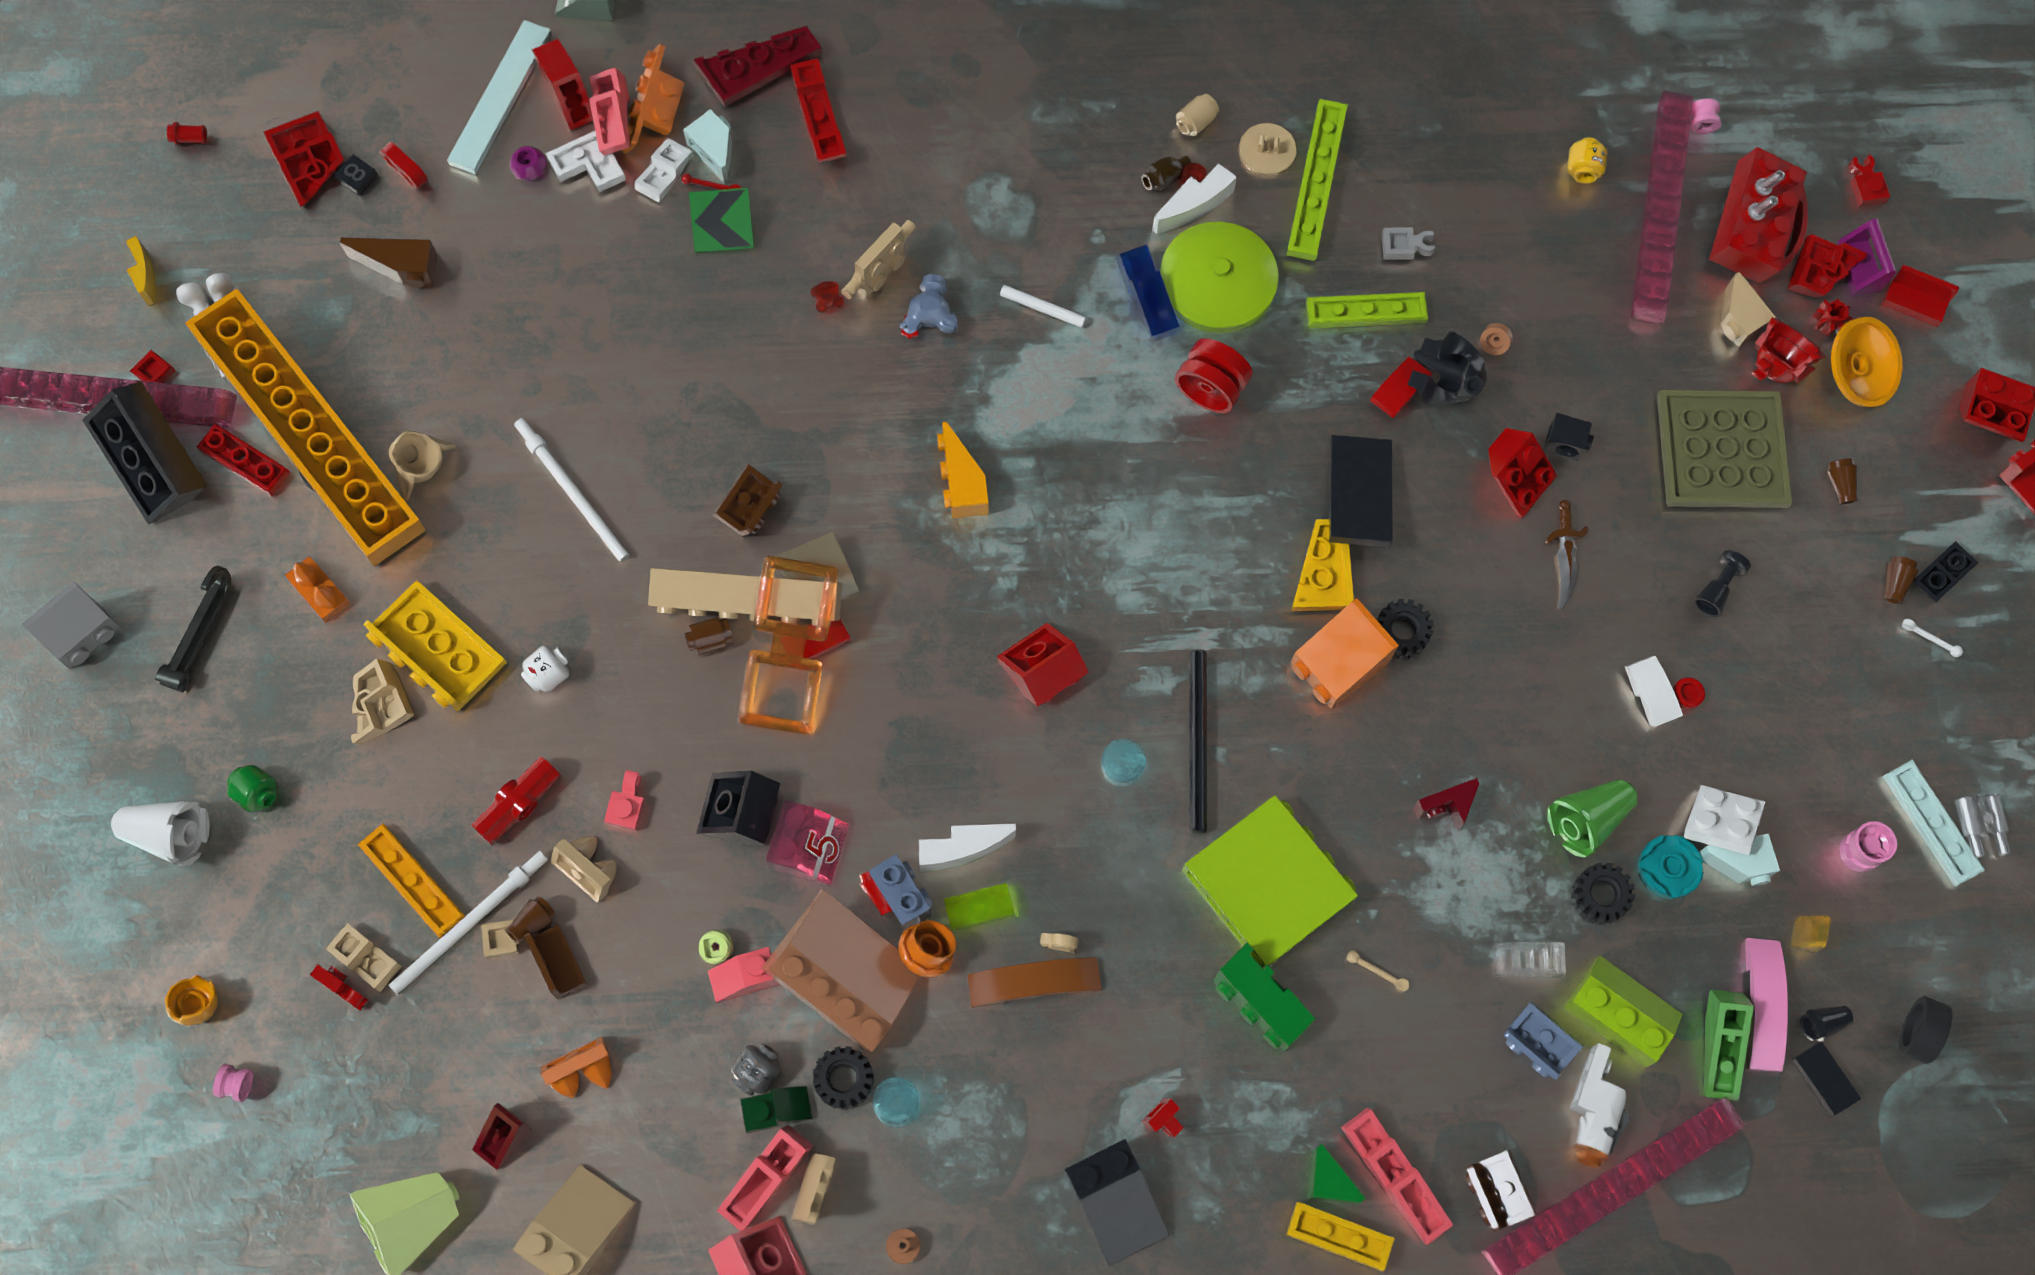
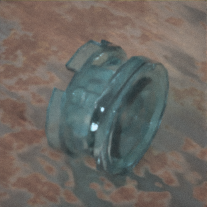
M1118 739L1105 747L1101 759V770L1104 777L1110 783L1116 786L1127 787L1141 779L1145 771L1146 756L1143 748L1137 742L1130 739Z
M894 1077L883 1081L878 1085L873 1095L872 1103L875 1114L882 1123L889 1127L900 1128L907 1126L916 1118L919 1112L920 1100L918 1092L913 1084L904 1078Z

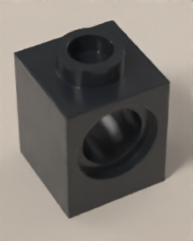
M1556 413L1549 425L1543 451L1578 461L1583 452L1588 453L1592 446L1594 435L1589 434L1592 423Z

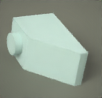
M710 109L683 129L689 148L725 183L729 180L732 151L730 131L732 129L723 116L718 117Z
M1769 833L1755 836L1750 855L1712 845L1706 846L1700 851L1704 863L1738 884L1751 882L1752 886L1763 885L1771 882L1770 877L1780 871Z

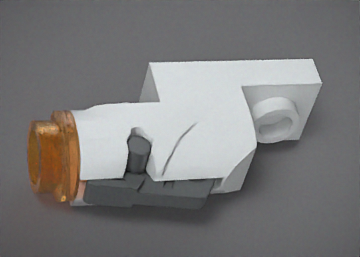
M1600 1043L1590 1048L1570 1106V1110L1585 1116L1580 1117L1578 1136L1573 1148L1576 1152L1574 1159L1584 1165L1598 1169L1601 1167L1602 1162H1606L1608 1155L1613 1152L1630 1120L1629 1114L1624 1109L1626 1103L1625 1090L1601 1079V1077L1606 1078L1612 1059L1608 1058L1611 1048Z

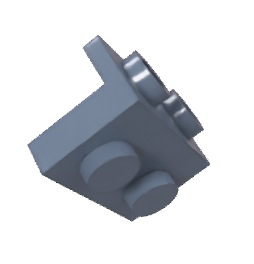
M897 854L870 869V876L902 926L907 925L916 918L919 922H923L931 917L930 906L933 905L932 900L924 888L919 890L912 879L916 878L907 861L902 863Z
M1530 1001L1504 1033V1037L1508 1039L1505 1043L1512 1051L1520 1056L1524 1053L1533 1061L1531 1065L1539 1074L1545 1078L1550 1075L1555 1080L1583 1048V1044L1532 1001Z

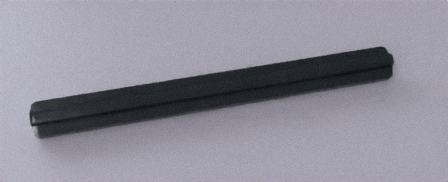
M1191 650L1189 655V830L1195 834L1206 833L1207 652L1205 650Z

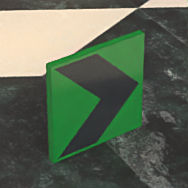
M748 188L689 192L695 252L754 248Z

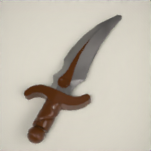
M1562 500L1559 503L1560 529L1552 532L1545 540V544H1549L1554 539H1560V548L1557 552L1561 580L1559 610L1563 609L1570 599L1576 582L1577 561L1575 554L1578 549L1575 546V540L1582 538L1588 532L1587 526L1582 528L1581 531L1572 529L1571 503L1568 500Z

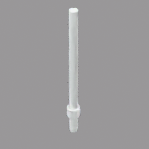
M524 418L518 419L514 426L526 440L525 445L530 452L541 459L619 562L626 561L630 554L548 450V443L541 434L534 432Z
M538 851L522 867L519 868L517 866L508 874L509 878L393 980L389 987L398 995L516 888L519 887L521 889L530 881L529 877L548 861L543 853Z

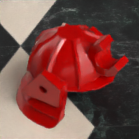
M1772 317L1769 324H1767L1766 332H1763L1755 341V349L1758 351L1755 365L1758 368L1752 374L1760 381L1769 378L1774 382L1787 383L1794 380L1796 383H1799L1816 369L1812 364L1825 359L1826 355L1799 331L1785 322Z

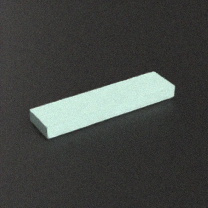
M1913 760L1883 776V779L1954 887L1985 871L1979 859L1973 857L1971 847Z

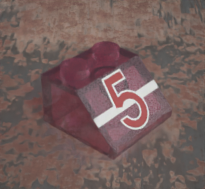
M785 800L765 860L768 869L831 887L849 824L816 808Z

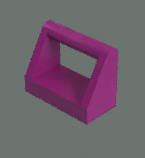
M1875 218L1859 226L1836 243V245L1844 242L1867 253L1866 258L1858 262L1846 275L1852 297L1881 292L1896 274V269L1879 220ZM1870 238L1872 239L1874 248L1876 250L1882 268L1881 271H1879L1875 256L1873 254L1869 242Z

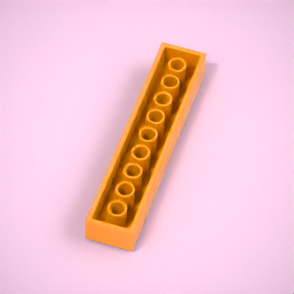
M237 288L185 322L199 344L374 567L425 531L419 518Z

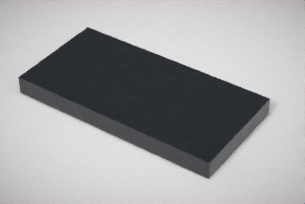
M1331 435L1329 542L1391 547L1393 542L1392 440Z

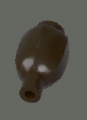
M1169 156L1152 163L1141 176L1144 187L1147 190L1161 191L1179 180L1183 170L1191 166V160L1188 156L1178 160Z

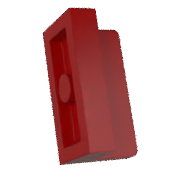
M1902 265L1890 280L1881 305L1938 327L1943 321L1949 302L1958 293L1959 286Z

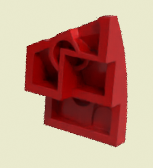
M319 110L263 131V135L300 208L306 205L344 161L332 133H329Z

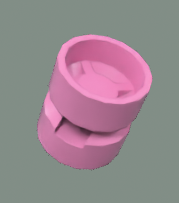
M1868 822L1850 832L1841 840L1839 846L1840 857L1843 863L1851 870L1868 872L1888 861L1895 854L1897 839L1887 825L1880 822Z

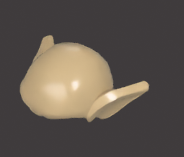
M410 430L402 432L390 445L389 457L396 468V478L402 498L405 501L409 500L415 482H426L437 473L442 465L443 452L455 449V443Z

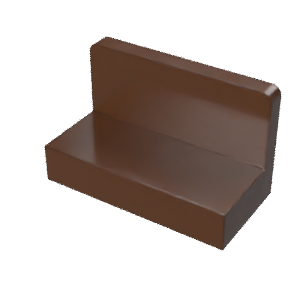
M559 925L536 936H533L530 932L524 935L550 993L557 1000L588 985Z

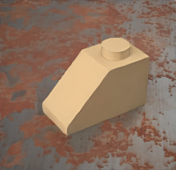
M1740 272L1733 276L1725 289L1720 324L1727 338L1734 341L1739 348L1765 332L1772 317L1776 318Z

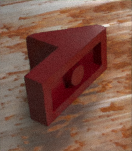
M1475 778L1419 799L1414 805L1413 810L1418 819L1428 816L1429 820H1432L1447 813V808L1456 829L1459 831L1466 821L1480 783Z

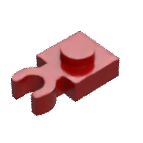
M1868 155L1864 160L1865 166L1859 164L1857 157H1853L1849 163V169L1855 176L1850 183L1858 206L1887 203L1891 196L1883 172L1874 173L1873 171L1875 166L1874 157Z
M317 964L309 974L360 1011L369 1001L344 983L347 976L332 965L326 970Z

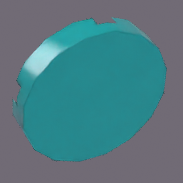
M1658 836L1648 842L1639 854L1637 868L1640 879L1646 888L1658 897L1667 899L1683 898L1697 889L1704 874L1701 853L1693 843L1681 836Z

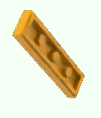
M384 823L357 844L440 939L465 917L462 911Z

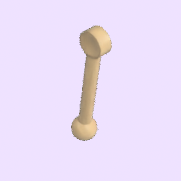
M1350 951L1347 954V959L1350 963H1358L1395 984V988L1399 992H1404L1409 988L1408 980L1395 978L1362 959L1357 951Z

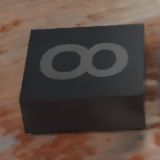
M354 154L334 174L338 182L357 195H360L378 175L376 169Z

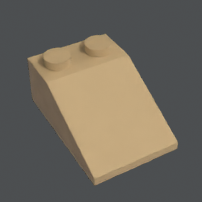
M579 1165L534 1218L512 1250L547 1275H586L631 1211L635 1202Z

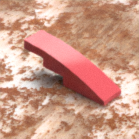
M1366 1108L1341 1127L1378 1183L1425 1245L1431 1243L1453 1226L1419 1171L1411 1166L1396 1141L1388 1136L1372 1109Z

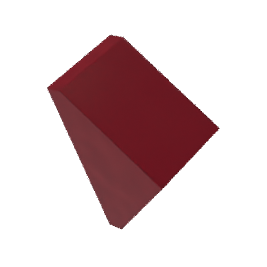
M497 1103L493 1106L472 1151L495 1170H499L531 1132L532 1128L509 1109Z

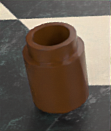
M715 617L689 625L690 632L684 633L689 651L696 650L697 655L727 647V643L733 642L727 618L719 619Z

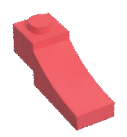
M616 67L589 76L593 94L589 101L599 152L605 156L631 147L627 123V103H630L625 76Z

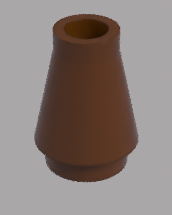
M1852 458L1829 462L1826 474L1836 493L1839 505L1857 502V465L1853 464Z
M1893 556L1891 562L1887 563L1885 601L1893 604H1903L1904 597L1918 573L1916 561L1906 557Z
M538 896L534 900L529 899L505 931L515 943L519 944L525 939V934L529 932L534 934L550 925L555 912L542 897Z

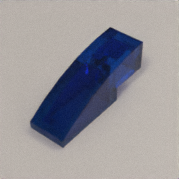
M1147 244L1120 253L1115 259L1132 301L1150 336L1153 337L1180 327L1161 273L1156 271Z

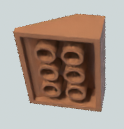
M821 889L761 968L860 1048L870 1052L874 1051L891 1028L920 977L911 972L902 962L896 947L824 889Z

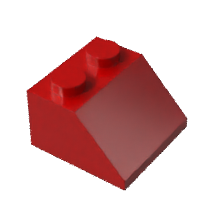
M1048 623L996 656L1022 694L1037 707L1051 701L1056 694L1066 687L1076 684L1081 677L1089 672L1075 643Z

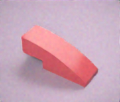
M786 1125L782 1127L763 1153L756 1157L717 1209V1212L740 1231L747 1229L813 1148V1145L791 1126Z

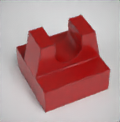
M1163 1098L1141 1120L1149 1131L1157 1132L1161 1128L1169 1137H1176L1184 1128L1173 1116L1180 1108L1171 1098Z

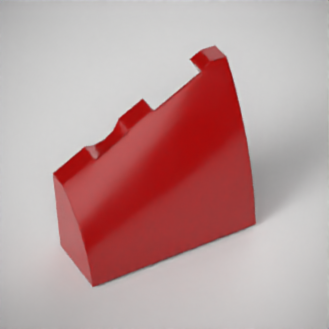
M1810 234L1804 240L1787 290L1806 296L1823 297L1858 262L1864 260L1867 253L1844 242L1836 245L1814 234Z

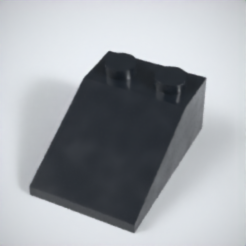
M1126 1139L1064 1169L1063 1174L1108 1266L1169 1236L1142 1171Z

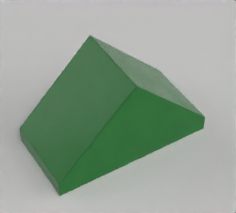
M1323 1144L1312 1151L1308 1200L1356 1206L1366 1199Z

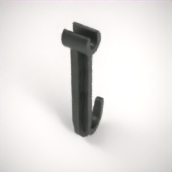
M219 565L214 566L204 578L200 589L207 591L169 664H163L156 673L155 680L159 681L160 685L181 693L187 689L190 683V673L188 671L231 588V575L226 568Z

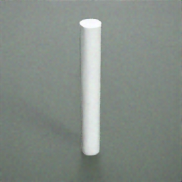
M1003 285L1000 296L1080 328H1083L1086 317L1007 285Z

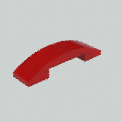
M818 58L790 65L800 107L818 163L847 157Z

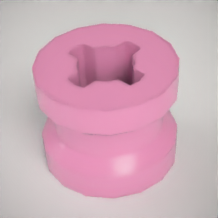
M1701 99L1692 103L1690 114L1694 117L1691 121L1693 132L1709 134L1721 127V118L1717 115L1720 112V103L1717 100Z
M223 1064L214 1080V1096L220 1098L230 1096L236 1102H244L253 1084V1070L246 1068L236 1070L233 1065Z

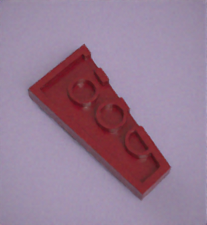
M803 26L773 35L770 40L757 43L752 41L746 43L743 48L730 52L729 49L717 52L716 56L706 59L702 56L693 59L694 66L719 101L726 107L791 71L790 65L808 61L821 54L822 46L808 27Z

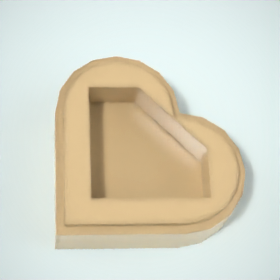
M1041 933L1039 945L1046 949L1075 954L1077 953L1079 940L1077 937L1066 934Z

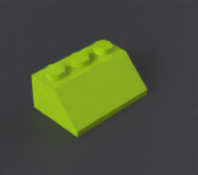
M1600 955L1563 1007L1644 1067H1648L1659 1060L1675 1036L1683 1015Z

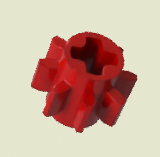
M1839 298L1831 303L1823 300L1819 309L1812 315L1814 319H1817L1815 329H1819L1822 333L1826 334V337L1835 332L1838 333L1843 325L1854 319L1848 316L1851 307L1841 302Z

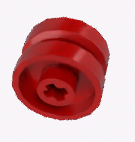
M1201 338L1195 342L1188 353V360L1179 367L1174 381L1177 388L1195 404L1215 413L1226 414L1235 406L1239 399V392L1246 388L1252 378L1253 371L1247 360L1233 348L1213 339Z

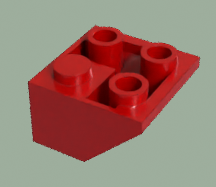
M1505 428L1488 449L1491 472L1516 516L1523 518L1558 475L1532 432Z

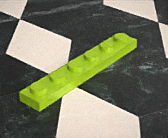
M1319 99L1287 256L1311 261L1316 260L1348 104Z

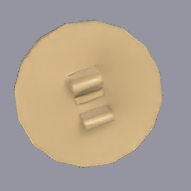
M1272 123L1258 124L1249 128L1243 134L1239 144L1240 158L1244 165L1254 173L1264 176L1278 175L1286 171L1293 164L1297 153L1296 142L1291 133L1282 126Z

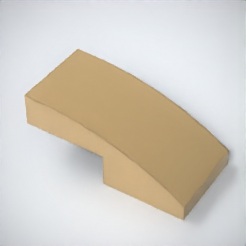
M348 923L326 947L328 952L378 992H381L402 968L400 964Z

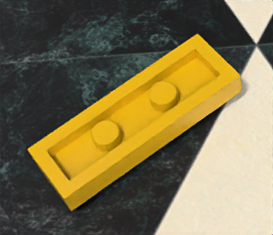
M1300 1202L1295 1204L1286 1231V1236L1381 1272L1385 1271L1394 1242L1393 1237Z

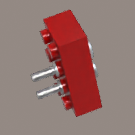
M1756 147L1738 160L1709 259L1736 273L1740 272L1742 276L1758 284L1784 269L1798 253L1806 235L1808 203L1804 182L1807 171L1759 147ZM1793 230L1792 240L1789 249L1785 254L1787 243Z

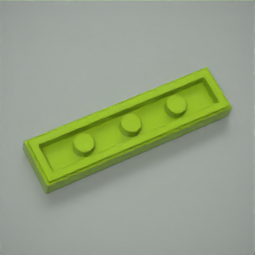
M1425 292L1307 297L1306 300L1309 329L1424 324L1428 321Z

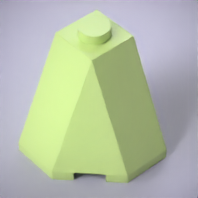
M439 1172L362 1189L350 1194L363 1231L367 1233L375 1249V1256L387 1275H400L459 1215L455 1201L459 1200L457 1189L452 1181L446 1183Z

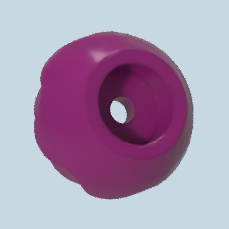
M523 146L514 151L509 164L515 177L520 180L532 181L543 175L547 166V160L541 150L533 146Z

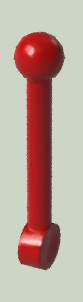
M688 173L681 177V181L685 185L692 183L719 190L741 188L738 184L728 186L693 178Z

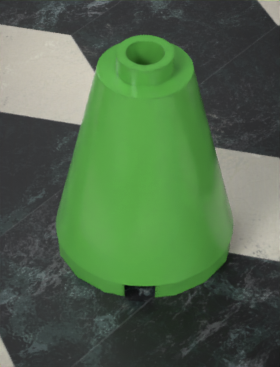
M1618 779L1557 798L1547 809V819L1554 836L1557 834L1561 835L1565 841L1561 845L1575 856L1585 858L1595 853L1635 808L1638 802L1637 791L1632 784Z

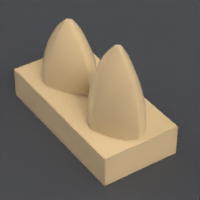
M596 836L581 837L571 842L563 838L554 845L551 863L599 903L607 896L609 885L614 880L617 869L616 861L601 860L594 863L589 861L596 850Z

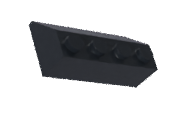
M141 381L111 389L83 418V423L148 525L191 502L207 487L202 475L193 464L185 448L181 445Z

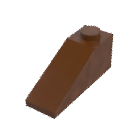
M340 237V244L347 257L412 288L434 285L437 253L431 240Z

